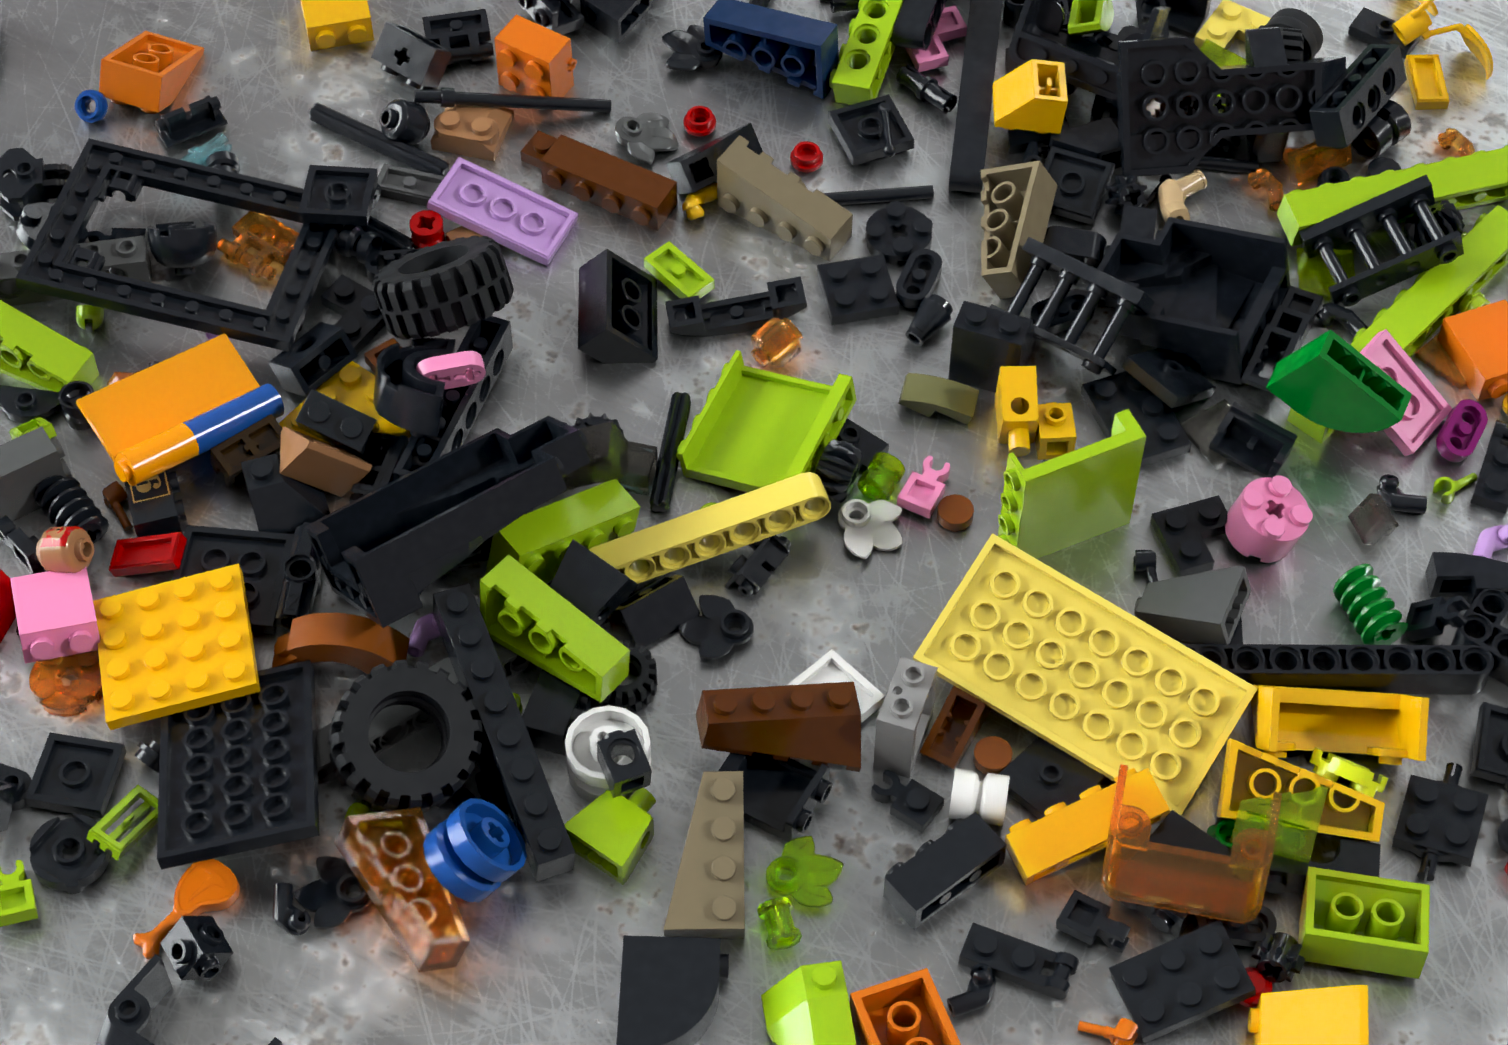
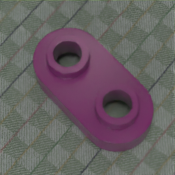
M1465 399L1460 401L1449 412L1436 439L1437 449L1446 460L1454 463L1462 462L1475 450L1488 422L1487 413L1479 403L1474 400Z

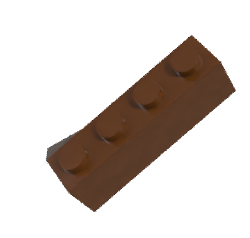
M854 682L702 690L696 712L702 749L752 756L753 752L772 755L775 760L788 761L790 757L810 760L811 765L821 766L822 763L828 765V763L844 765L846 770L860 772L861 711Z

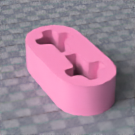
M463 351L430 357L420 361L415 369L419 374L427 378L445 382V390L478 383L486 374L481 354L475 351Z

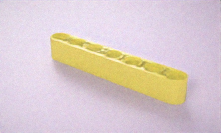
M806 472L594 546L588 550L639 584L817 521L829 513L831 502L819 475Z

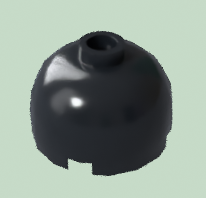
M194 221L156 224V228L152 226L147 227L149 246L154 258L161 265L174 268L177 275L196 273L195 267L209 262L217 248V226L213 222H204V227L196 228Z

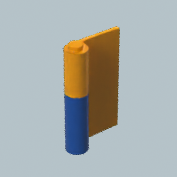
M225 333L76 401L80 411L113 460L117 476L122 482L127 481L132 486L209 451L211 448L270 414L275 419L284 414V404L278 391L271 384L267 383L262 386L258 384Z

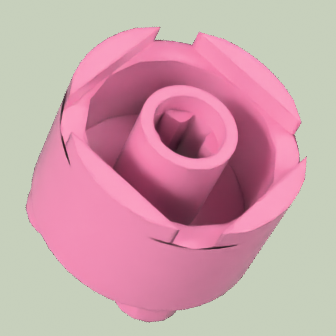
M1281 475L1274 476L1273 478H1259L1250 482L1230 507L1227 513L1225 532L1232 546L1246 557L1253 555L1262 558L1259 562L1272 563L1281 560L1290 552L1307 530L1313 514L1302 494L1292 486L1288 478Z

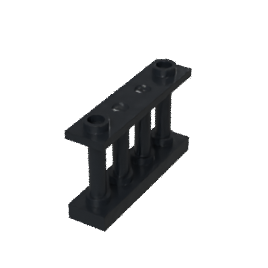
M1427 175L1299 231L1302 247L1308 260L1318 255L1321 256L1336 283L1328 287L1332 303L1342 307L1353 306L1363 298L1440 264L1450 263L1458 256L1464 254L1459 231L1457 230L1445 236L1429 206L1435 204L1432 184ZM1416 213L1432 242L1413 250L1397 220ZM1384 227L1400 256L1381 264L1365 235ZM1352 241L1368 270L1348 278L1333 249Z
M1028 237L1022 248L1032 257L1030 260L1032 265L1006 311L993 304L989 308L1020 316L1043 272H1048L1050 267L1059 271L1058 277H1060V280L1035 325H1033L1035 337L1083 360L1081 366L1096 375H1100L1103 370L1114 376L1117 369L1104 360L1129 314H1134L1136 309L1148 314L1155 302L1145 292ZM1078 281L1088 285L1086 290L1089 293L1064 338L1062 339L1047 332L1072 285L1076 286ZM1107 295L1117 299L1115 304L1118 307L1093 352L1090 353L1076 346V343L1100 300H1105Z

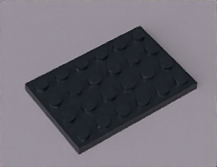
M311 660L258 671L261 692L161 717L157 861L161 870L320 836L315 678Z

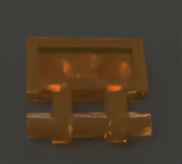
M249 211L232 226L233 236L236 239L230 242L222 238L217 244V249L225 254L227 260L247 267L248 272L257 278L263 277L268 281H272L277 274V270L271 267L270 264L276 261L282 266L286 265L299 233L269 215ZM252 247L259 252L253 256L247 250Z

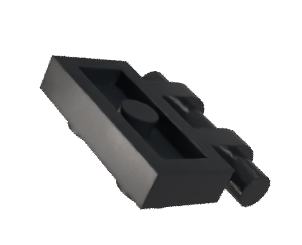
M486 9L422 17L425 38L453 53L448 65H453V61L472 59V62L482 61V57L494 56L492 43L479 44V42L491 40ZM468 43H469V46H465V47H458V48H451V47H450V46H453V45H460V44H468Z

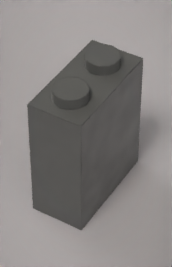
M42 426L0 445V519L6 515L13 522L41 509L35 502L34 494L39 484L47 477L53 475H61L64 478L72 477L66 462L62 458L65 456L61 444L56 437L50 439Z

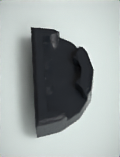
M0 385V407L12 421L23 424L37 417H48L54 412L58 414L63 410L58 398L59 392Z

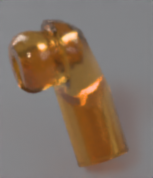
M1447 128L1446 132L1438 135V142L1444 150H1449L1454 146L1458 151L1459 157L1475 153L1473 143L1455 128Z
M1257 168L1256 172H1251L1248 175V183L1254 190L1263 187L1267 192L1269 209L1277 212L1284 196L1283 185L1267 169Z

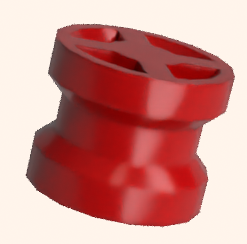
M422 210L411 217L409 226L415 249L430 247L445 241L443 219L440 214L432 210Z

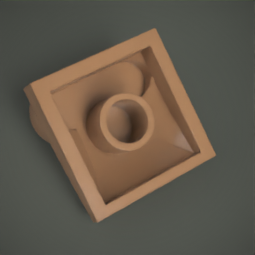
M454 105V108H446L434 120L435 132L431 138L432 150L495 162L513 119L514 110L505 107Z

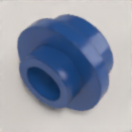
M85 90L79 94L75 101L76 113L86 122H98L107 113V100L97 90ZM93 100L96 104L94 112L90 110V103Z

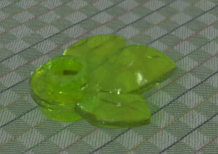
M802 836L789 841L784 847L782 856L769 864L766 870V882L771 890L781 895H791L800 905L816 908L824 907L833 902V896L828 887L838 879L844 864L830 856L815 854L813 837ZM783 874H788L792 877V879L781 880L779 879V876Z

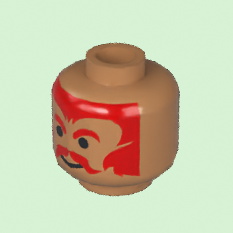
M79 526L51 527L42 534L36 546L37 559L47 572L77 573L85 567L88 568L94 555V545L85 529Z

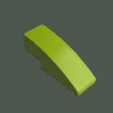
M1073 0L1067 28L1068 34L1077 36L1108 31L1115 14L1112 0Z

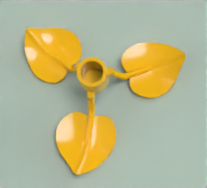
M1418 0L1421 5L1417 9L1412 10L1392 24L1394 32L1404 45L1409 44L1420 36L1426 40L1431 36L1451 31L1460 32L1466 46L1485 69L1486 80L1492 76L1493 59L1491 52L1483 38L1469 24L1464 26L1462 23L1429 31L1428 27L1432 25V21L1425 10L1427 9L1434 17L1438 15L1434 0Z

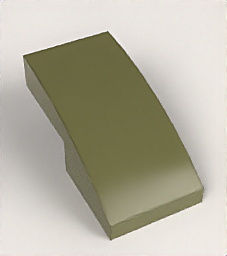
M908 373L904 379L898 404L929 418L937 411L967 425L973 418L980 390L937 376Z

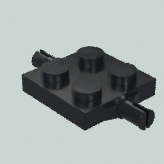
M1453 762L1447 763L1443 781H1435L1415 775L1410 776L1394 834L1392 847L1411 851L1422 858L1417 873L1421 880H1424L1427 867H1429L1426 881L1434 880L1438 862H1454L1471 867L1489 794L1458 785L1463 767L1456 764L1454 775L1451 776L1454 766Z

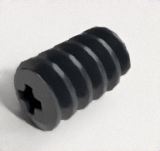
M53 475L44 479L35 490L34 499L36 504L41 507L43 513L55 527L79 526L85 529L93 544L107 532L109 527L108 520L102 516L100 509L94 505V501L87 496L85 489L81 488L79 481L74 477L64 478L61 475Z

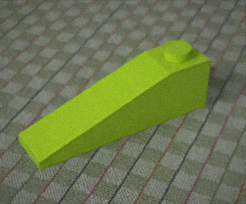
M841 960L802 965L761 995L766 1030L773 1044L856 1045Z

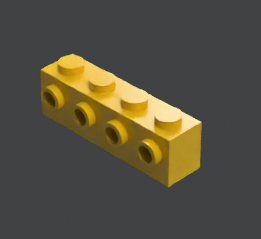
M1135 768L1129 769L1114 778L1116 783L1104 789L1100 785H1096L1085 790L1079 795L1081 799L1068 806L1065 802L1057 803L1045 810V817L1037 821L1031 822L1028 818L1012 825L1008 829L1010 833L1005 837L1006 849L1025 886L1164 820L1170 809L1148 768L1139 772Z

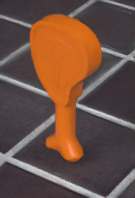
M216 859L193 863L185 871L177 884L174 894L173 911L152 931L135 933L133 935L134 944L143 948V956L147 960H150L155 954L159 956L162 940L181 916H199L204 912L221 911L233 905L240 893V886L234 873Z

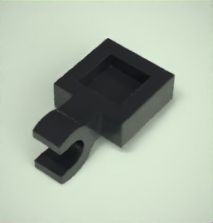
M1074 890L1056 920V929L1091 946L1098 936L1108 947L1121 953L1129 942L1130 938L1127 935L1131 930L1126 924L1108 918L1110 906L1077 890Z

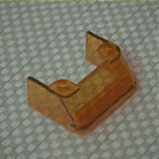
M1120 764L1100 878L1101 887L1105 894L1118 901L1236 923H1247L1254 920L1260 913L1265 896L1275 847L1282 793L1274 792L1267 810L1265 830L1249 828L1238 833L1232 844L1231 856L1149 841L1151 832L1149 816L1138 807L1122 804L1128 765Z

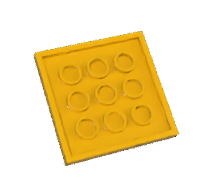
M239 563L93 600L100 636V643H97L105 719L110 730L261 692L243 572Z

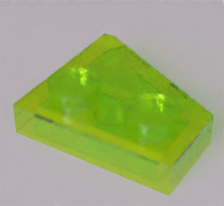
M1315 787L1314 790L1291 794V792L1280 793L1266 799L1258 797L1241 800L1230 842L1309 864L1328 787Z

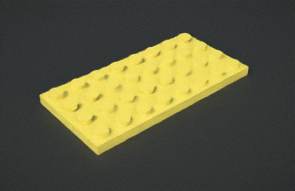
M993 533L913 656L914 661L938 667V677L984 702L990 708L1114 782L1116 776L1129 769L1135 768L1139 772L1148 768L1170 809L1169 813L1174 810L1181 816L1258 689Z

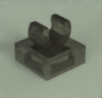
M1370 493L1348 516L1364 545H1375L1383 536H1389L1399 526L1380 494Z

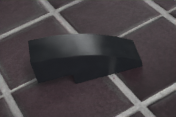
M1432 552L1425 572L1430 597L1463 596L1467 597V601L1471 605L1479 593L1488 588L1502 590L1508 595V563L1476 555Z

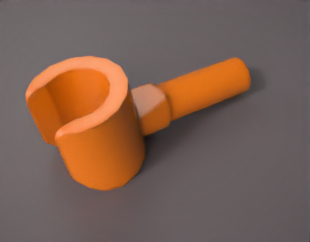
M1121 1018L1115 1028L1079 1021L1078 1031L1103 1036L1109 1039L1113 1045H1133L1138 1037L1136 1032L1138 1029L1137 1024L1127 1018Z

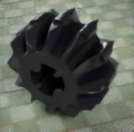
M1443 200L1429 206L1445 236L1457 230L1462 235L1465 224L1462 221L1463 217L1459 209H1456L1453 203ZM1413 213V216L1405 221L1406 225L1403 230L1410 245L1416 249L1432 242L1418 215Z
M835 439L830 441L824 448L816 466L815 474L819 475L829 500L842 503L850 495L851 489L859 475L863 454L853 444Z

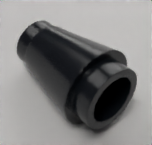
M936 294L930 295L929 298H924L909 329L905 333L906 337L915 345L922 346L925 341L951 320L952 306L943 297Z

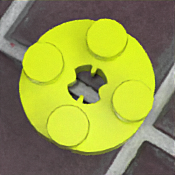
M1315 747L1309 760L1310 763L1314 764L1312 771L1315 774L1336 783L1339 776L1351 781L1349 784L1352 787L1351 789L1374 798L1376 791L1383 793L1389 779L1388 777L1379 774L1376 781L1373 779L1375 773L1370 772V769L1330 752L1326 759L1321 758L1323 751Z

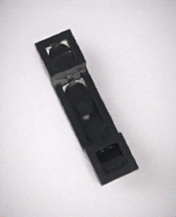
M801 276L767 282V292L700 304L699 295L666 301L665 305L671 333L689 336H718L751 331L782 321L807 307Z

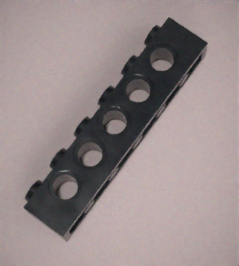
M490 316L477 321V323L469 327L457 352L475 351L481 354L486 371L485 377L472 385L444 390L442 419L438 437L417 438L412 436L393 471L394 480L464 444L513 349L510 321Z

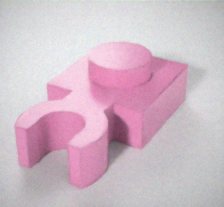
M930 455L923 461L922 475L912 471L897 497V505L928 519L932 516L945 493L946 484L944 482L947 481L950 473V463L947 462L941 470H933V457Z

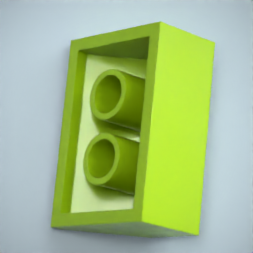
M1308 866L1298 929V944L1302 945L1299 955L1306 958L1305 961L1419 979L1429 953L1430 885Z

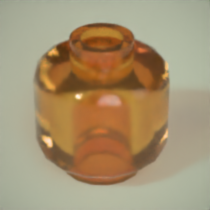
M773 317L752 334L751 342L754 349L751 351V355L763 368L769 364L775 369H781L801 352L802 346L800 341L803 339V336L798 328L786 317L782 320Z

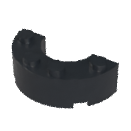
M444 338L413 339L409 347L400 348V344L396 343L385 348L378 355L376 363L373 404L378 414L394 425L409 430L410 434L414 437H438L442 419L445 382L427 378L419 374L415 369L417 364L424 359L455 353L456 340Z

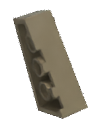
M739 135L717 159V205L726 212L733 213L751 222L754 226L761 227L779 236L782 240L791 242L807 250L810 254L830 262L852 237L853 214L818 189L813 191V193L809 191L801 181V177L792 171L787 175L772 165L774 161L772 157L765 152H762L760 155L756 154L747 147L749 141Z
M1040 161L981 169V180L984 182V190L981 191V202L984 205V216L981 217V228L984 230V240L981 241V276L1000 299L1013 298L1032 265L1030 263L1032 257L1022 249L1028 237L1041 243L1044 242L1057 183Z
M743 771L703 772L663 929L664 937L745 939Z

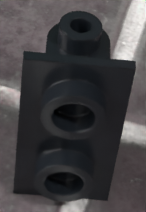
M208 95L204 99L189 104L190 111L185 112L183 107L169 113L160 114V119L155 120L154 128L166 147L169 148L228 123L219 110L221 104L218 97L214 96L211 98Z
M775 535L749 544L748 546L753 551L747 558L741 554L732 564L728 571L733 576L724 586L728 588L733 582H736L739 585L738 590L742 595L750 597L752 594L756 595L772 575L761 565L764 563L774 571L784 558L789 555L791 542L786 537Z

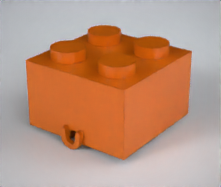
M517 14L494 38L498 82L505 89L520 95L564 97L574 86L573 70L577 65V60L572 58L570 38Z

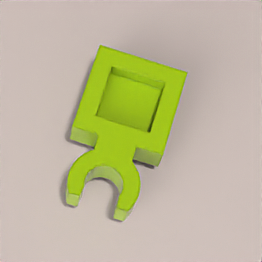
M21 860L16 861V870L12 874H3L0 867V927L37 919L38 912L31 878L27 879L23 862Z

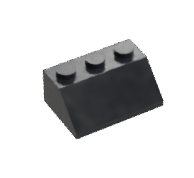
M608 249L579 268L578 349L603 364L653 363L658 360L657 279Z

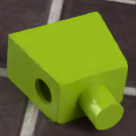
M645 788L635 790L628 799L622 795L613 798L611 791L606 790L564 824L575 853L624 885L653 839L654 820L647 812L656 803L654 796Z

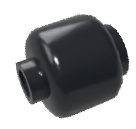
M394 99L388 103L379 117L384 137L393 142H405L409 145H416L428 135L430 130V119L425 108L420 104L403 99Z

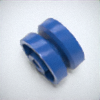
M470 798L463 802L449 815L448 819L439 823L426 835L423 843L425 859L431 872L443 887L454 896L467 902H481L501 886L502 882L519 871L524 866L527 858L525 842L518 828L498 807L483 799Z

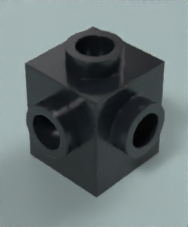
M181 916L161 942L181 981H207L213 979L222 971V966L234 953L213 916Z

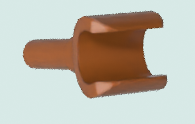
M114 481L102 491L104 503L107 508L113 509L114 513H116L124 531H129L133 526L123 506L120 504L128 498L127 493L117 481Z

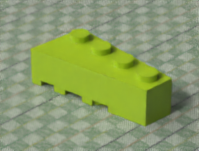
M0 300L1 373L45 391L60 392L63 386L73 381H84L92 385L99 376L95 357L88 348L78 345Z
M614 478L524 514L493 535L485 575L509 554L544 583H548L553 580L573 539L587 549L631 534L636 527L640 505Z
M509 554L480 580V611L490 637L495 642L600 703L629 676L630 650Z

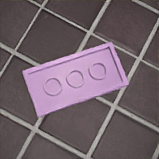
M458 157L427 203L428 210L435 211L442 217L482 236H488L497 243L547 267L577 222L579 214L461 157Z

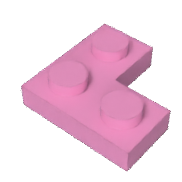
M956 5L943 9L931 43L926 51L906 48L918 72L947 66L949 55L942 42L966 36L967 25Z

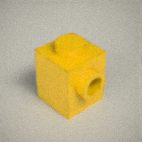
M1049 402L1038 404L1039 418L1035 436L1038 460L1053 459L1074 451L1077 436L1071 403Z

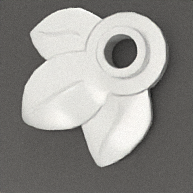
M861 499L847 501L838 513L839 525L845 530L844 544L853 555L867 559L873 548L878 551L887 552L900 548L903 543L902 537L892 522L901 515L902 508L887 500H876L871 503ZM857 517L860 518V520H854L851 518Z

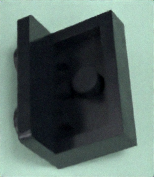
M517 0L519 6L528 12L535 23L561 35L584 28L585 17L569 0Z

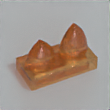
M1314 139L1312 143L1298 149L1286 148L1282 160L1289 167L1290 183L1299 187L1317 179L1328 167L1336 166L1342 168L1351 164V144L1343 149H1333L1332 147L1317 146L1316 139Z

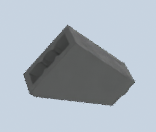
M1233 566L1148 583L1143 596L1139 597L1135 603V617L1174 640L1199 644H1230L1251 593L1246 569L1244 566Z

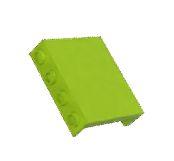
M736 350L730 362L725 363L717 385L715 388L710 389L706 404L701 413L694 417L692 429L688 436L678 446L677 459L680 461L683 476L750 492L801 473H815L824 448L830 441L836 440L857 400L853 377L839 374L833 386L744 366L742 353Z
M1129 409L1115 414L1111 437L1024 469L1014 452L1009 453L1006 471L1003 473L1005 482L1003 493H1001V514L998 515V537L1032 557L1039 559L1129 524L1146 441L1145 433Z

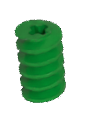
M1370 564L1355 566L1338 579L1334 585L1333 594L1340 601V606L1347 613L1349 621L1354 624V629L1361 636V641L1364 645H1391L1405 633L1408 628L1407 623L1399 622L1402 619V614L1399 610H1393L1395 602L1391 598H1386L1388 595L1386 588L1379 587L1381 580L1377 575H1372L1373 567Z

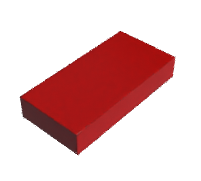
M182 532L119 539L116 541L108 570L114 577L178 570L187 538Z

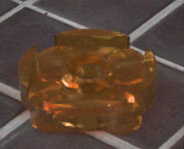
M98 651L37 661L29 677L30 689L36 702L41 704L48 713L62 717L79 715L87 711L86 706L92 704L95 700L98 703L103 698ZM68 675L78 677V680H71L69 686H64L62 678Z

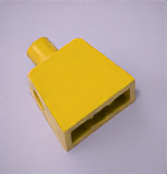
M1000 366L995 393L998 442L1000 444H1008L1009 453L1014 452L1016 457L1026 456L1030 453V444L1034 443L1039 417L1036 366Z

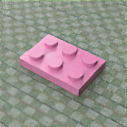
M1387 329L1378 332L1360 353L1412 394L1402 420L1383 430L1406 457L1415 453L1447 417L1452 408Z

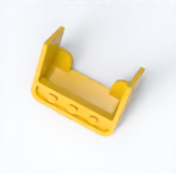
M1253 685L1258 688L1251 700L1256 748L1264 750L1265 753L1277 758H1287V751H1314L1316 747L1323 752L1379 756V764L1402 765V758L1426 761L1429 698L1382 692Z

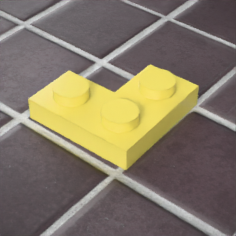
M1222 0L1195 36L1194 44L1198 48L1222 58L1236 39L1245 42V29H1258L1260 25L1265 26L1271 18L1230 0Z

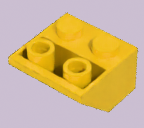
M1031 59L993 82L994 127H1001L1007 130L1036 131L1041 134L1061 133L1068 104L1065 63Z

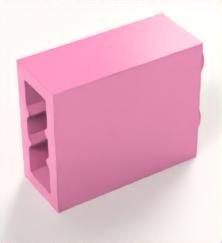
M86 567L77 573L48 571L10 578L25 664L98 650L97 643H100V636Z

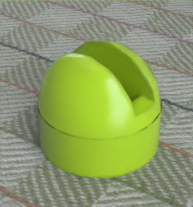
M77 305L75 317L78 326L86 330L87 323H92V330L98 329L103 323L104 308L92 305Z

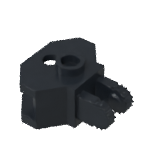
M24 148L8 149L0 157L1 210L14 221H19L25 205L37 202L49 203V199L58 198L73 170L72 166L65 163L44 164L43 158H34Z

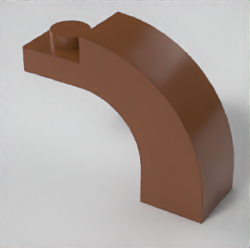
M327 612L308 614L292 619L290 632L277 637L271 668L311 660V663L338 662L347 664L368 675L373 667L380 664L389 667L396 660H407L410 638L390 626L382 628L370 618Z

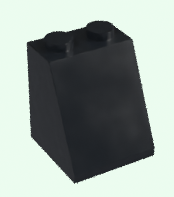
M963 301L953 326L948 379L996 393L1000 366H1028L1036 345L1032 319Z

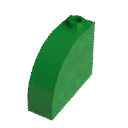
M1331 329L1277 362L1266 386V389L1308 420L1330 429L1350 433L1377 432L1395 425L1402 420L1412 396L1409 391Z

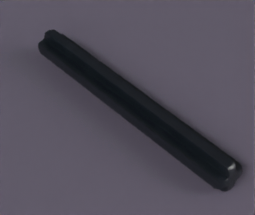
M314 103L312 108L309 109L308 113L310 114L309 119L419 171L446 176L450 170L448 162L405 142L390 141L384 137L383 132L325 105Z

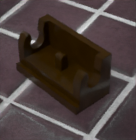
M272 414L268 415L211 448V467L216 474L222 472L226 486H230L235 483V476L243 472L241 462L272 455L280 451L282 427Z

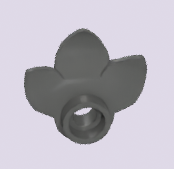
M643 113L637 118L623 117L616 123L615 134L617 141L622 146L628 148L632 157L646 164H652L655 151H673L679 147L677 138L667 128L669 119L661 114Z

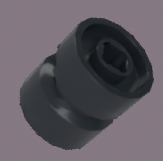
M1388 100L1352 141L1351 146L1363 158L1369 160L1376 159L1391 146H1394L1410 134L1412 127L1408 113L1397 102Z

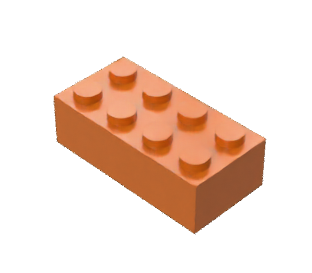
M927 968L850 993L852 1022L861 1045H961Z

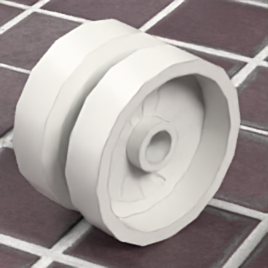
M608 705L592 708L584 712L570 725L565 739L567 770L570 784L578 796L591 803L606 790H610L597 759V742L601 741L610 732L617 730L627 732L635 729L652 770L651 742L648 728L638 715L626 708ZM619 755L613 759L619 765H627L632 762L625 755ZM635 791L622 796L628 799Z

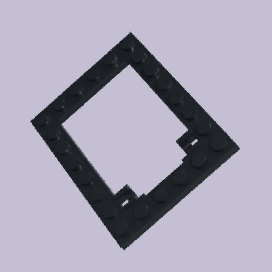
M89 138L16 276V286L24 290L215 335L225 333L228 338L289 352L343 225L300 222L298 211L304 191L303 188ZM143 186L303 223L266 310L101 271L105 264V257L100 256L97 251L81 248L77 243L99 201L104 202L107 196L113 197L117 190L125 195L126 201L136 202ZM80 261L88 263L86 267L78 266Z

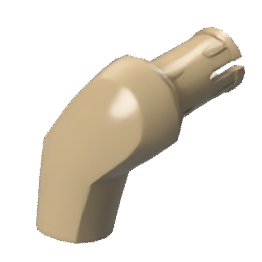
M1197 169L1177 181L1169 178L1161 183L1158 189V202L1165 222L1168 217L1190 221L1185 200L1190 195L1207 187V179L1202 171Z

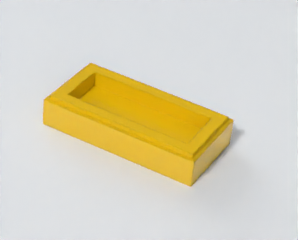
M1406 55L1404 64L1415 110L1448 109L1450 100L1439 55Z

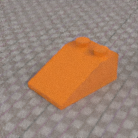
M145 30L101 59L99 92L115 104H129L139 107L145 113H159L174 102L204 54V47Z

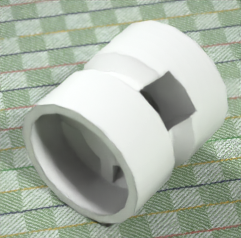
M955 768L949 819L957 820L962 818L965 820L976 812L987 824L1003 826L1010 776L988 773L984 780H981L977 772Z

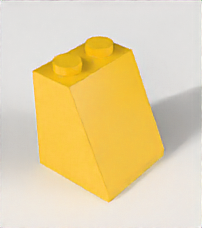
M300 0L311 51L374 41L367 0Z
M1368 985L1261 993L1257 1007L1250 1008L1248 1032L1255 1033V1045H1369Z

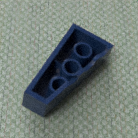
M717 0L703 17L706 45L740 61H743L745 58L753 61L759 70L768 74L774 71L788 78L787 83L799 88L802 84L813 89V95L824 99L832 89L829 86L830 74L839 65L837 24L737 0Z

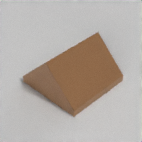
M283 426L280 442L279 474L343 497L351 490L353 484L358 483L370 472L372 465L350 452Z

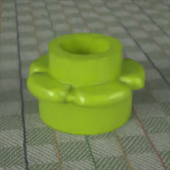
M1476 292L1473 295H1466L1461 301L1458 310L1462 313L1491 303L1485 299L1484 294Z

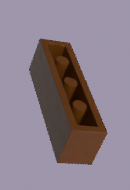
M562 134L540 160L542 183L553 189L571 194L581 201L590 202L606 209L610 213L619 214L635 221L639 225L648 226L657 231L678 204L677 181Z

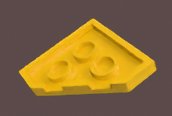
M351 361L315 390L376 419L380 427L377 433L395 436L405 435L408 438L412 436L409 430L394 425L378 414L373 404L375 375L354 361ZM305 400L279 422L282 429L285 426L331 444L298 427L295 420Z

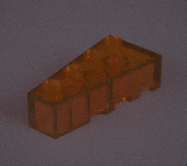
M421 808L347 816L334 844L418 972L456 967L470 942V938L453 894L441 885L431 872L425 859L423 843L426 835L429 833V829Z

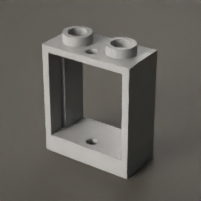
M900 656L876 720L873 768L883 771L890 770L897 775L907 778L911 777L933 716L938 667Z

